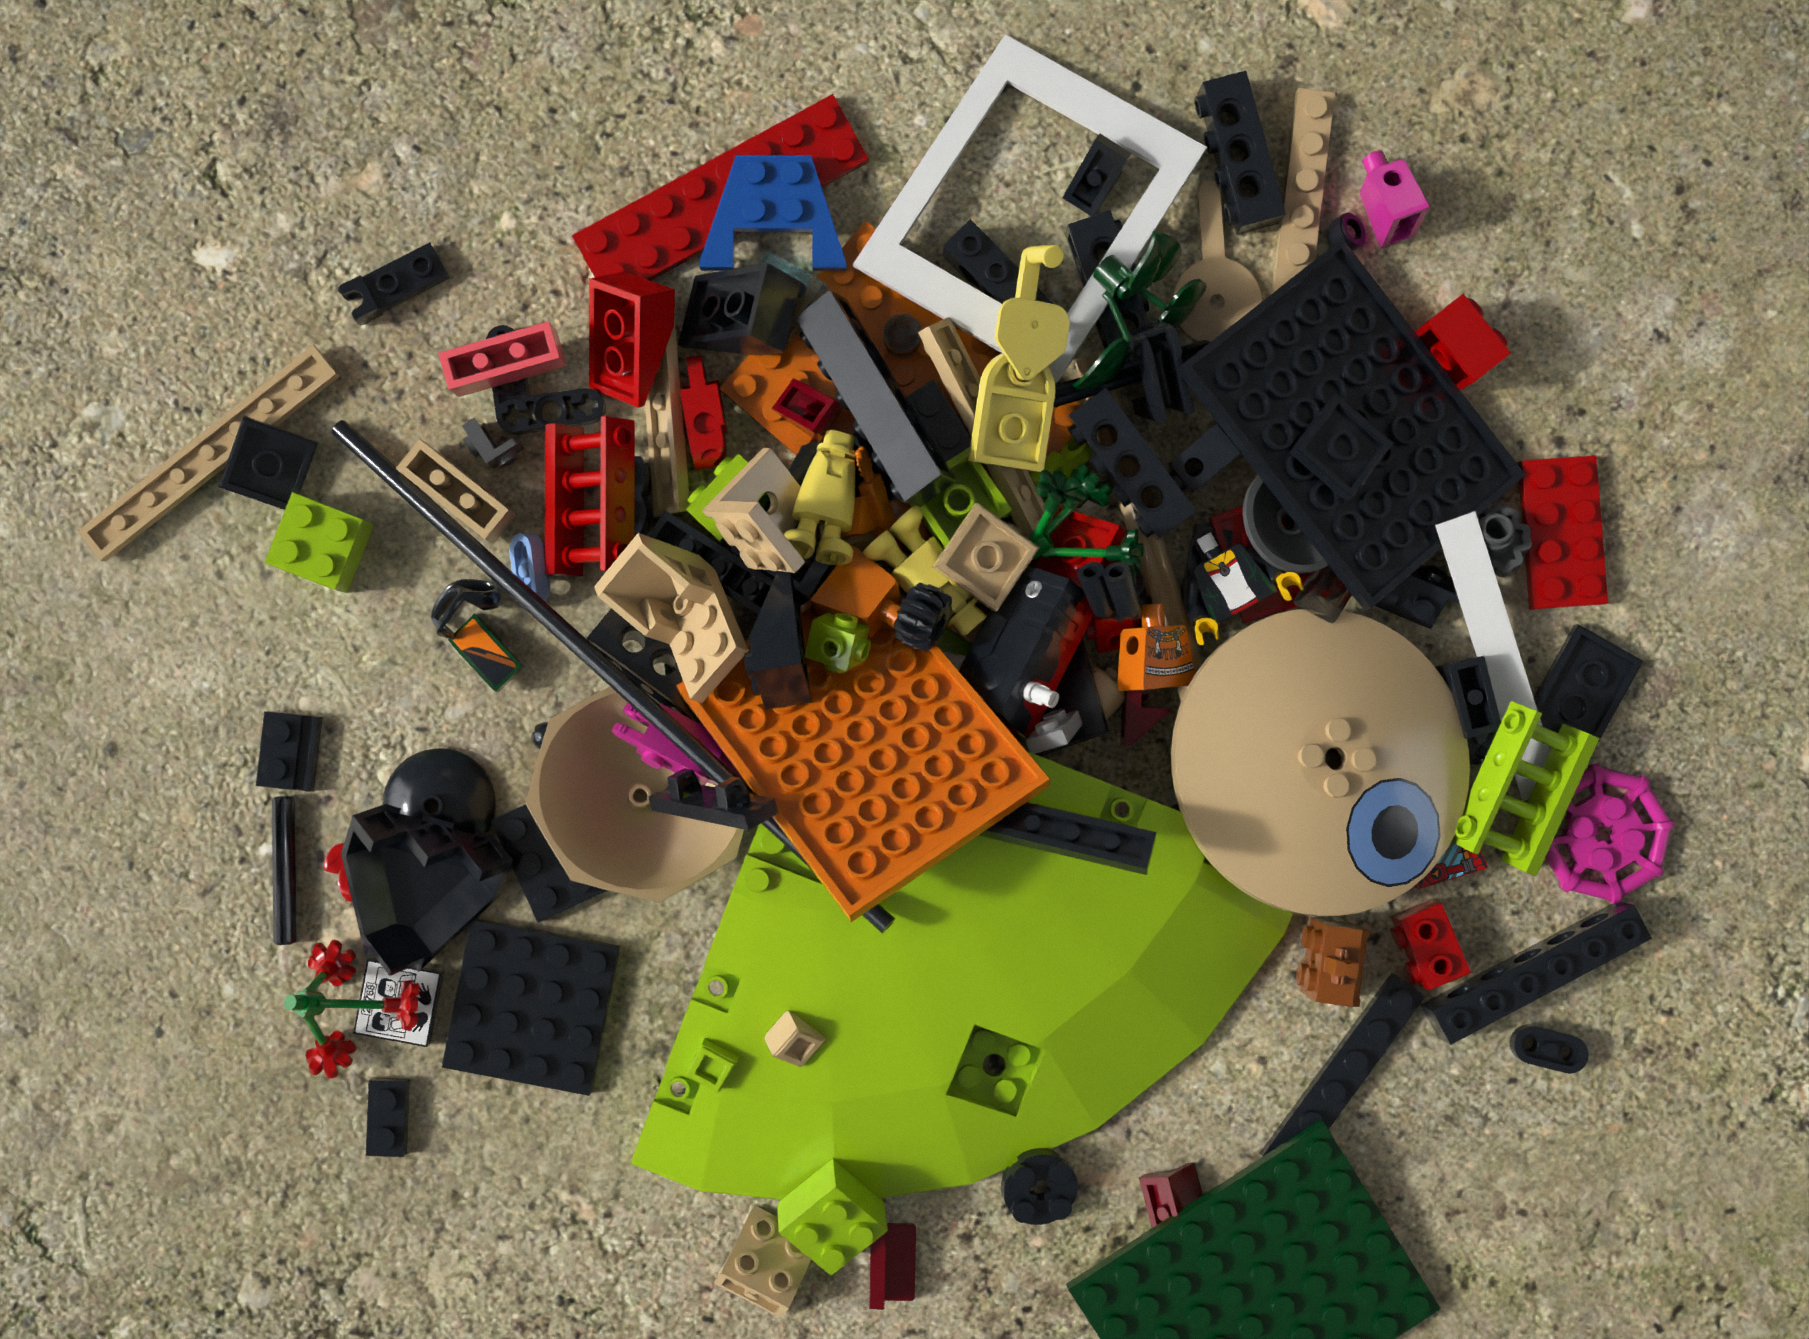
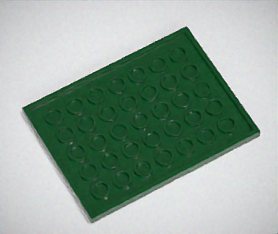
M1321 1119L1184 1207L1177 1216H1170L1066 1283L1072 1297L1100 1339H1396L1441 1310Z

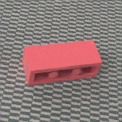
M549 321L438 353L448 390L458 397L567 366L558 332Z

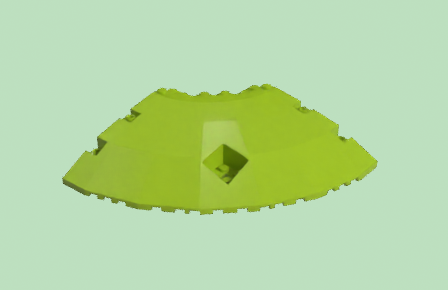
M1030 752L1028 754L1050 778V786L1029 800V803L1157 832L1147 875L978 835L879 903L895 918L893 924L882 934L862 915L851 922L812 869L762 824H759L708 952L704 968L665 1066V1073L652 1102L630 1164L702 1192L782 1200L832 1158L879 1198L973 1184L1005 1170L1007 1167H1011L1018 1161L1017 1156L1025 1151L1036 1148L1052 1149L1099 1128L1203 1045L1285 935L1293 913L1256 900L1224 878L1198 848L1188 831L1180 811ZM1120 802H1125L1129 808L1127 815L1123 817H1118L1115 813V806ZM714 980L722 982L724 991L720 994H714L710 990V983ZM786 1011L797 1015L825 1038V1041L802 1067L773 1057L765 1041L767 1032ZM704 1039L739 1056L720 1093L685 1076ZM990 1054H999L1005 1060L1003 1070L997 1074H990L983 1068V1061ZM673 1083H683L686 1087V1092L681 1095L674 1093L672 1090Z

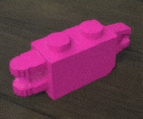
M629 703L626 704L623 710L624 713L648 728L642 734L625 724L616 723L612 733L637 747L636 753L642 755L641 760L656 769L665 767L674 773L684 768L692 769L700 785H706V783L718 785ZM660 704L664 710L737 776L743 778L705 726Z

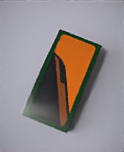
M475 613L455 632L457 635L455 640L448 639L465 661L495 692H500L525 667L501 642L502 640Z

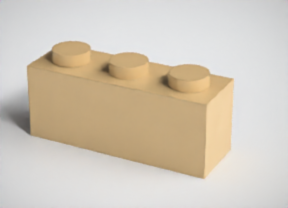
M420 439L396 467L400 473L487 541L495 543L517 516V513L431 445Z

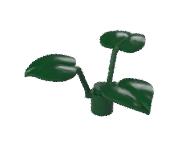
M1153 231L1150 245L1134 272L1115 255L1106 257L1096 267L1093 278L1106 290L1102 297L1108 302L1122 337L1112 342L1091 368L1076 383L1071 384L1076 389L1095 388L1109 382L1121 371L1132 354V349L1128 346L1132 338L1115 299L1120 298L1124 301L1129 299L1134 293H1140L1156 306L1165 310L1157 321L1169 323L1176 329L1189 317L1196 303L1204 294L1206 283L1201 279H1194L1186 283L1178 290L1170 303L1162 301L1146 289L1153 282L1162 280L1178 262L1182 248L1173 237L1162 232Z

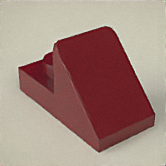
M1148 690L1124 691L1126 698L1122 704L1120 745H1133L1171 711V709L1141 708V701H1147Z

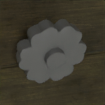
M1498 503L1492 506L1491 509L1487 508L1477 518L1494 573L1503 578L1521 567L1523 555L1529 551L1532 542L1530 527L1526 524L1518 523V511Z

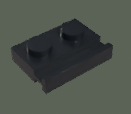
M264 711L256 786L306 792L314 791L323 717Z

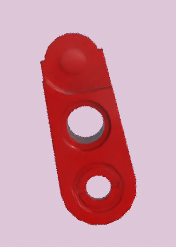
M702 355L686 357L690 385L684 386L680 390L688 440L696 471L713 468L719 465L727 456L725 434H728V427L722 395L719 389V380L707 381Z

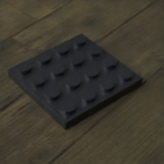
M476 918L469 925L442 1068L590 1096L593 1089L620 946Z

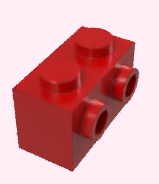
M1431 899L1390 916L1394 927L1390 928L1391 935L1399 949L1404 948L1409 960V962L1405 963V968L1414 984L1418 983L1419 986L1430 991L1471 973L1441 902Z

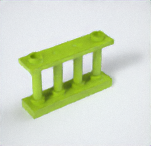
M1511 701L1466 799L1463 815L1458 820L1455 835L1451 842L1477 855L1483 843L1505 851L1501 861L1536 877L1600 738L1566 724H1562L1559 733H1556L1538 725L1542 713ZM1530 739L1552 747L1543 768L1522 760ZM1515 773L1536 782L1527 803L1506 795ZM1499 808L1520 816L1511 837L1490 829Z

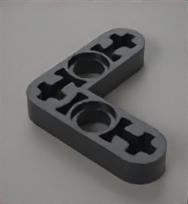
M499 325L489 331L486 339L515 330L507 325ZM528 377L520 379L517 387L512 390H504L501 385L492 387L497 422L503 430L514 435L545 431V425L553 423L570 426L591 425L599 422L601 416H604L606 413L605 400L597 391L589 388L530 396ZM590 397L594 403H598V407L592 409V415L587 416L583 410L572 411L574 419H569L570 410L566 399H571L570 404L573 406L585 404V398ZM548 402H557L561 406V415L556 421L548 422L542 417V408ZM534 404L533 414L537 424L532 425L533 420L530 417L518 419L517 426H513L510 421L505 420L506 416L511 415L512 408L515 407L518 412L523 414L531 413L529 405Z

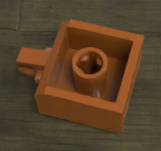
M1310 917L1309 926H1304L1301 938L1302 948H1306L1304 963H1299L1296 973V983L1301 986L1300 992L1315 1002L1360 1007V989L1370 930L1354 923Z

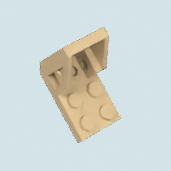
M637 533L594 586L598 597L644 636L670 644L691 700L703 703L742 659L744 653L749 651L716 570L698 554Z

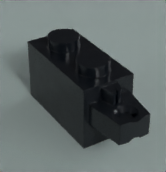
M1473 657L1435 666L1453 695L1464 739H1467L1470 765L1483 764L1494 739L1493 732H1496L1501 724L1485 657Z

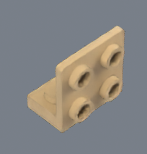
M753 1206L714 1284L781 1318L789 1309L811 1259L779 1233L777 1216L758 1206Z

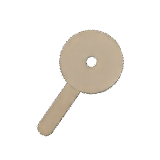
M1207 180L1201 183L1197 190L1202 260L1191 265L1181 275L1172 296L1173 298L1178 290L1191 280L1201 279L1206 283L1204 294L1196 303L1189 317L1179 326L1182 332L1195 342L1202 340L1213 341L1262 302L1260 287L1252 273L1242 264L1225 258L1221 191L1217 188L1215 181ZM1211 297H1221L1224 302L1223 307L1220 309L1213 308L1210 304Z

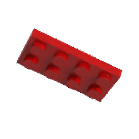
M1596 455L1522 460L1517 462L1526 474L1519 480L1522 523L1530 527L1532 542L1531 548L1525 554L1529 610L1608 604Z

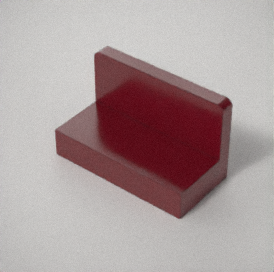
M1186 1163L1172 1172H1151L1139 1177L1152 1228L1170 1216H1177L1184 1207L1203 1196L1194 1163Z
M887 1223L888 1231L871 1244L869 1309L884 1310L885 1301H913L915 1299V1224Z

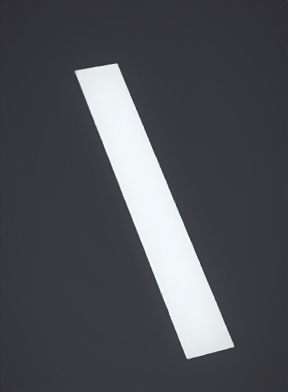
M1474 511L1435 525L1476 656L1485 657L1501 722L1511 701L1538 711L1476 512ZM1539 719L1538 725L1542 726L1541 720ZM1530 739L1522 760L1543 768L1550 753L1549 746ZM1515 773L1514 776L1522 801L1528 800L1536 782Z

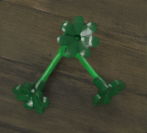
M1080 464L1077 469H1073L1070 474L1071 477L1067 481L1065 480V474L1061 471L1055 470L1051 474L1047 470H1042L1036 492L1039 496L1047 497L1044 504L1045 512L1036 529L1027 538L1040 547L1033 559L1037 560L1041 556L1044 558L1055 556L1106 557L1107 561H1121L1128 564L1135 580L1136 573H1141L1142 569L1141 561L1138 557L1143 556L1144 553L1143 543L1138 544V529L1128 530L1127 539L1122 543V546L1108 545L1107 549L1055 548L1050 538V535L1076 508L1080 509L1088 500L1095 504L1097 503L1101 507L1110 503L1108 497L1113 493L1108 485H1099L1101 479L1094 473L1090 475L1089 469L1083 464ZM1061 505L1065 506V508L1049 523L1052 515L1059 511Z

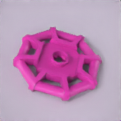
M1598 763L1588 765L1574 795L1588 786L1590 787L1591 795L1575 805L1569 804L1566 811V819H1568L1566 829H1563L1562 835L1554 837L1545 857L1560 882L1559 888L1564 892L1574 891L1608 900L1611 904L1620 903L1624 896L1654 878L1660 879L1664 874L1662 870L1671 829L1675 828V821L1670 820L1651 789L1649 785L1650 780L1644 775L1638 777L1602 768ZM1605 783L1628 790L1619 799L1603 795L1602 784ZM1637 797L1641 800L1653 822L1642 823L1632 806ZM1599 824L1611 828L1608 842L1596 840L1595 836L1599 833L1597 827ZM1654 831L1647 860L1640 855V850L1645 844L1644 833ZM1564 844L1574 860L1570 869L1556 848V845ZM1631 862L1641 867L1638 871L1617 882L1616 871ZM1585 868L1603 872L1604 884L1580 878V875Z

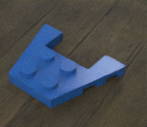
M736 155L699 261L700 270L724 271L734 269L735 232H812L813 271H847L846 260L811 155Z

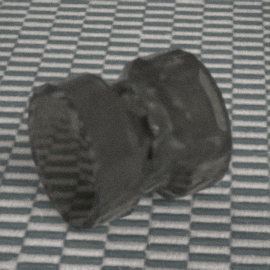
M900 314L890 318L885 324L883 331L884 345L888 353L893 357L899 359L909 358L919 350L921 338L918 332L921 331V327L917 320L912 316Z

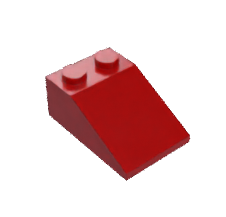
M627 272L589 278V388L638 408L645 405L674 328L675 289Z

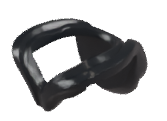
M461 579L449 584L437 598L431 612V619L437 628V635L451 640L456 639L457 635L446 624L462 601H466L482 610L498 608L502 598L500 588L494 583L477 579ZM458 592L448 609L439 619L437 615L453 594Z

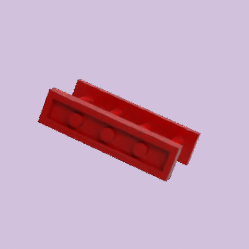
M601 416V432L584 434V427L557 423L546 424L545 575L580 577L583 576V563L600 562V571H607L634 538L635 420ZM601 448V470L584 472V450ZM601 486L600 508L584 510V487ZM600 524V546L584 548V525Z

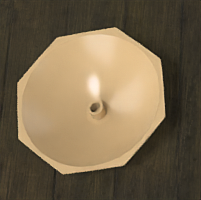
M609 686L549 719L525 804L571 881L660 903L737 858L744 829L652 811L648 797L658 791L665 790L668 787L667 777L673 775L674 772L665 767L656 769L641 760L642 755L636 753L637 747L612 733L616 723L625 724L642 734L645 733L648 727L631 719L624 713L623 710L628 702ZM706 783L705 786L715 787L716 785Z

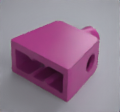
M1382 150L1368 154L1362 160L1367 175L1360 190V197L1380 249L1414 237L1429 209V205L1406 161L1400 159L1388 164Z

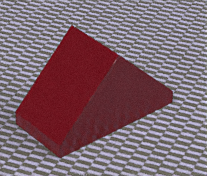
M794 378L772 407L776 413L817 442L822 440L826 430L830 429L841 413L840 404L836 400Z

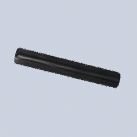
M277 796L272 799L273 942L276 945H291L296 942L295 799L291 796Z

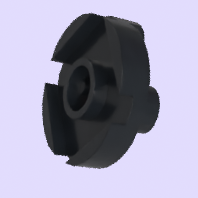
M1045 1148L1031 1149L1017 1156L1018 1161L1010 1169L1009 1167L1006 1168L1001 1180L1003 1199L1015 1220L1031 1225H1043L1067 1218L1072 1212V1204L1078 1192L1077 1178L1068 1161L1061 1158L1057 1152ZM1037 1180H1043L1045 1185L1048 1186L1046 1190L1038 1194L1035 1191H1030L1031 1187L1037 1185Z

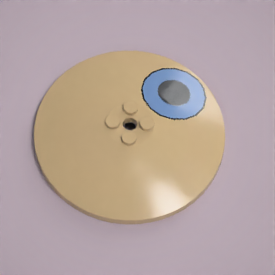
M1306 608L1272 615L1250 624L1218 646L1196 672L1183 696L1177 712L1171 747L1172 778L1179 809L1188 831L1204 856L1224 878L1244 893L1272 907L1297 914L1340 916L1359 913L1379 907L1410 890L1432 870L1449 847L1455 835L1458 820L1463 815L1469 788L1470 762L1467 739H1464L1453 695L1431 661L1415 645L1386 625L1366 616L1330 608ZM1330 748L1336 749L1341 756V764L1336 770L1328 767L1325 762V754Z

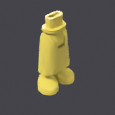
M826 430L824 441L817 446V453L800 487L792 512V518L799 521L797 529L787 530L783 534L804 559L810 558L814 553L816 527L819 521L823 520L822 528L824 529L815 560L828 565H844L852 561L853 548L849 543L841 540V532L851 531L854 514L856 455L853 450L855 442L853 435L836 430Z
M914 505L890 527L889 531L886 530L879 535L862 553L872 561L883 560L893 567L894 571L891 575L907 594L912 587L921 582L938 587L944 593L951 596L952 613L949 616L947 626L950 627L953 624L965 637L986 618V615L976 605L979 600L976 598L971 599L972 595L932 568L944 548L935 536L927 541L923 539L919 532V525L923 514L918 506ZM893 535L912 552L910 556L906 557L900 550Z

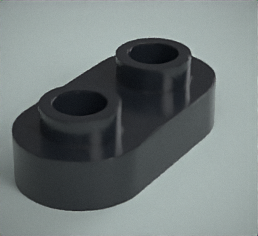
M1525 1024L1516 1028L1510 1037L1512 1053L1516 1058L1527 1064L1572 1074L1582 1070L1588 1061L1589 1053L1586 1044L1578 1037L1568 1033ZM1527 1037H1532V1047L1524 1049V1040ZM1568 1046L1570 1050L1569 1055L1566 1058H1561V1048Z

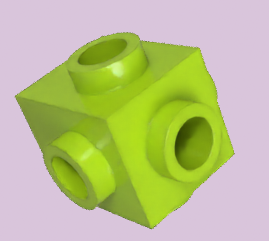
M827 612L812 620L804 657L823 663L824 668L837 673L847 672L866 660L871 647L870 640H867L870 626L858 623V618L850 614H832Z

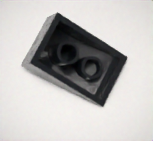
M769 263L696 275L678 345L690 349L756 356L784 353L789 339L790 325L794 309L797 305L801 281Z
M935 379L906 396L945 462L970 447L971 437ZM855 432L853 434L855 437L853 450L856 452L859 447H865L873 464V473H880L884 481L883 484L886 487L889 502L897 498L890 488V484L893 481L887 471H882L874 462L871 455L874 450L869 441H865Z
M777 571L749 636L751 652L744 653L747 676L751 677L754 696L761 695L765 710L812 702L807 659L804 657L805 643L800 603L791 572Z

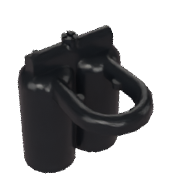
M1089 562L1079 569L1078 578L1093 615L1099 619H1117L1118 622H1123L1125 619L1142 618L1141 610L1143 604L1140 594L1144 586V578L1141 573H1136L1134 581L1130 567L1125 562H1114L1105 569L1099 562Z

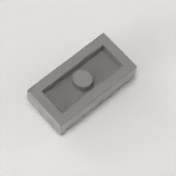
M1058 709L1045 714L1043 721L1034 726L1035 730L1026 740L1030 753L1036 754L1068 744L1083 724L1078 710L1066 713L1065 709Z

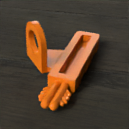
M861 446L855 452L858 470L861 472L860 476L864 479L858 485L861 497H855L852 529L850 532H841V537L863 535L873 530L876 539L884 531H889L890 527L896 522L887 496L886 487L883 484L884 481L880 473H873V464L871 463V458H869V453L865 447ZM893 535L898 547L906 556V548L903 543ZM883 561L885 567H891L887 562Z

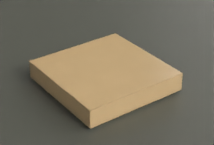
M975 503L932 568L991 610L998 611L1040 547L985 507Z

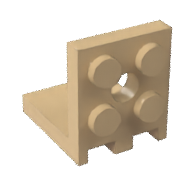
M763 448L702 512L706 517H712L716 521V527L730 546L737 547L740 551V557L748 568L795 573L805 563L804 559L783 534L787 530L794 529L799 524V521L792 518V512L801 486L771 448ZM764 492L768 494L771 500V505L767 512L758 503L759 497Z

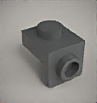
M476 418L462 425L468 435L463 441L475 458L481 455L485 463L492 468L499 466L502 469L511 465L519 459L518 453L524 449L521 442L515 437L497 447L484 425Z

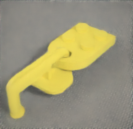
M1058 245L1027 247L1022 252L1015 298H1010L1001 305L997 317L995 340L1003 353L997 355L988 363L980 379L968 461L1036 472L1044 470L1055 399V380L1048 365L1065 352L1070 321L1067 312L1059 305L1035 301L1041 263L1046 267L1055 268L1064 259V252Z

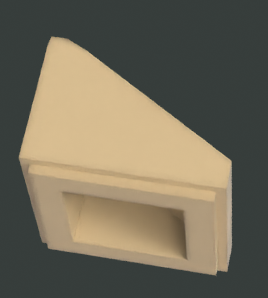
M786 1011L765 1035V1041L773 1057L798 1067H802L825 1041L823 1035L789 1011Z

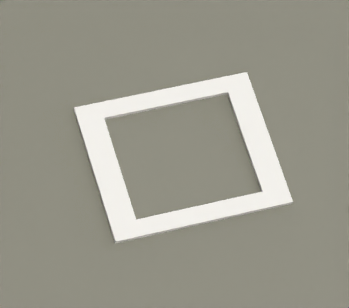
M1006 34L853 263V267L942 319L950 317L954 326L1001 353L1003 352L995 340V330L998 312L1002 304L901 246V244L1007 83L1098 135L1101 133L1130 153L1159 168L1158 173L1102 258L1104 260L1110 255H1115L1129 269L1135 263L1152 236L1153 231L1156 230L1207 149L1203 144ZM1093 274L1067 313L1070 326L1066 350L1048 365L1054 376L1055 384L1059 382L1108 305V302L1102 297L1106 290L1093 278Z

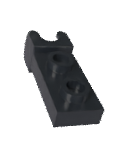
M429 242L363 277L359 275L341 284L338 287V291L346 301H352L356 298L363 299L362 304L355 308L351 314L358 325H365L382 316L383 312L450 279Z

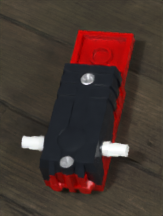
M1060 507L1059 511L1054 515L1053 519H1054L1064 508H1061V507ZM1073 511L1050 535V538L1055 548L1107 549L1108 545H1120L1126 531L1120 525ZM1041 556L1037 560L1032 559L998 611L992 610V612H988L967 655L963 656L958 653L955 655L949 651L944 653L1015 738L1019 735L1027 739L1035 730L1034 726L1040 722L1047 706L1053 708L1058 703L1059 694L1055 690L1093 617L1078 578V571L1084 564L1089 562H1099L1105 569L1111 562L1107 561L1106 557L1055 556L1044 558Z

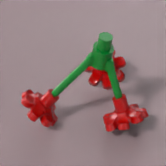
M332 940L327 948L323 943L314 945L312 949L313 955L308 959V967L316 970L314 980L308 987L297 992L295 995H287L284 1000L285 1008L293 1010L296 1014L300 1015L316 1038V1048L308 1049L305 1055L306 1061L309 1063L310 1073L318 1075L324 1069L328 1079L338 1076V1065L347 1068L352 1064L353 1059L349 1054L356 1051V1045L351 1040H345V1035L340 1031H334L330 1037L323 1034L314 1017L323 1013L325 1008L382 1009L383 1013H396L397 1020L401 1021L402 1029L412 1031V1027H415L418 1021V1015L414 1011L418 1009V999L415 997L418 995L420 988L419 983H412V980L402 982L401 993L397 997H383L382 1001L326 999L321 992H316L317 988L328 980L333 986L337 987L345 983V979L350 980L356 974L355 967L348 965L356 959L355 952L352 949H348L342 953V944L338 940Z

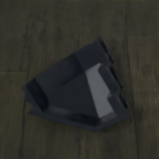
M388 804L352 815L341 856L365 957L374 955L389 976L413 966L419 972L497 900L501 894L513 859L491 833L476 830L475 834L454 829V823L431 816L424 815L423 819L400 814L401 808Z

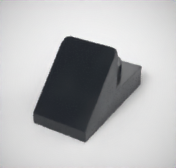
M1100 133L1094 140L1062 198L1090 216L1096 215L1123 173L1122 169L1132 153Z

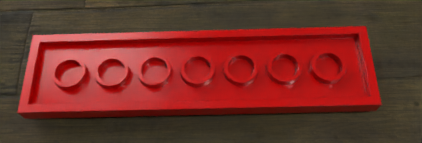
M834 94L573 234L572 237L593 276L599 277L627 272L652 281L700 255L707 241L736 155H811L822 188L869 163L867 154Z

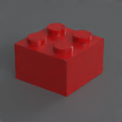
M1464 293L1415 330V333L1460 390L1476 382L1511 354L1506 347L1508 344L1504 335L1496 328L1489 326L1483 318L1484 313L1480 305L1475 300L1468 299Z

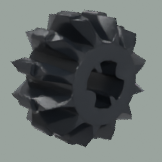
M919 582L908 591L907 597L902 600V605L897 611V619L894 622L895 638L915 650L929 651L938 644L940 636L944 634L945 627L949 623L948 619L952 613V597L931 584L927 585Z

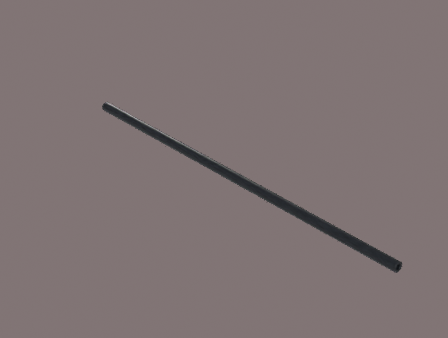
M341 420L334 425L331 433L712 780L719 785L730 777L740 778L424 491L400 473L392 462L345 420ZM744 782L748 793L755 795L752 789ZM773 817L761 823L809 867ZM877 904L862 915L882 934L895 921V918L880 904Z

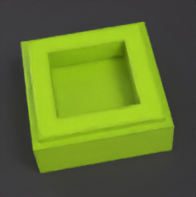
M704 1039L685 1076L720 1093L739 1056Z

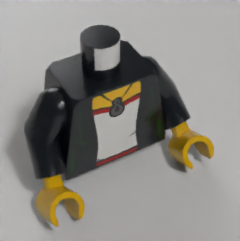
M1212 531L1193 542L1203 563L1189 570L1190 576L1185 580L1183 608L1192 626L1195 628L1197 643L1204 645L1203 633L1211 632L1215 635V639L1218 640L1217 624L1276 593L1277 589L1275 586H1278L1282 597L1287 601L1292 599L1289 591L1286 589L1288 586L1297 585L1302 591L1304 587L1299 575L1293 572H1285L1272 566L1251 545L1242 546L1238 543L1223 551Z

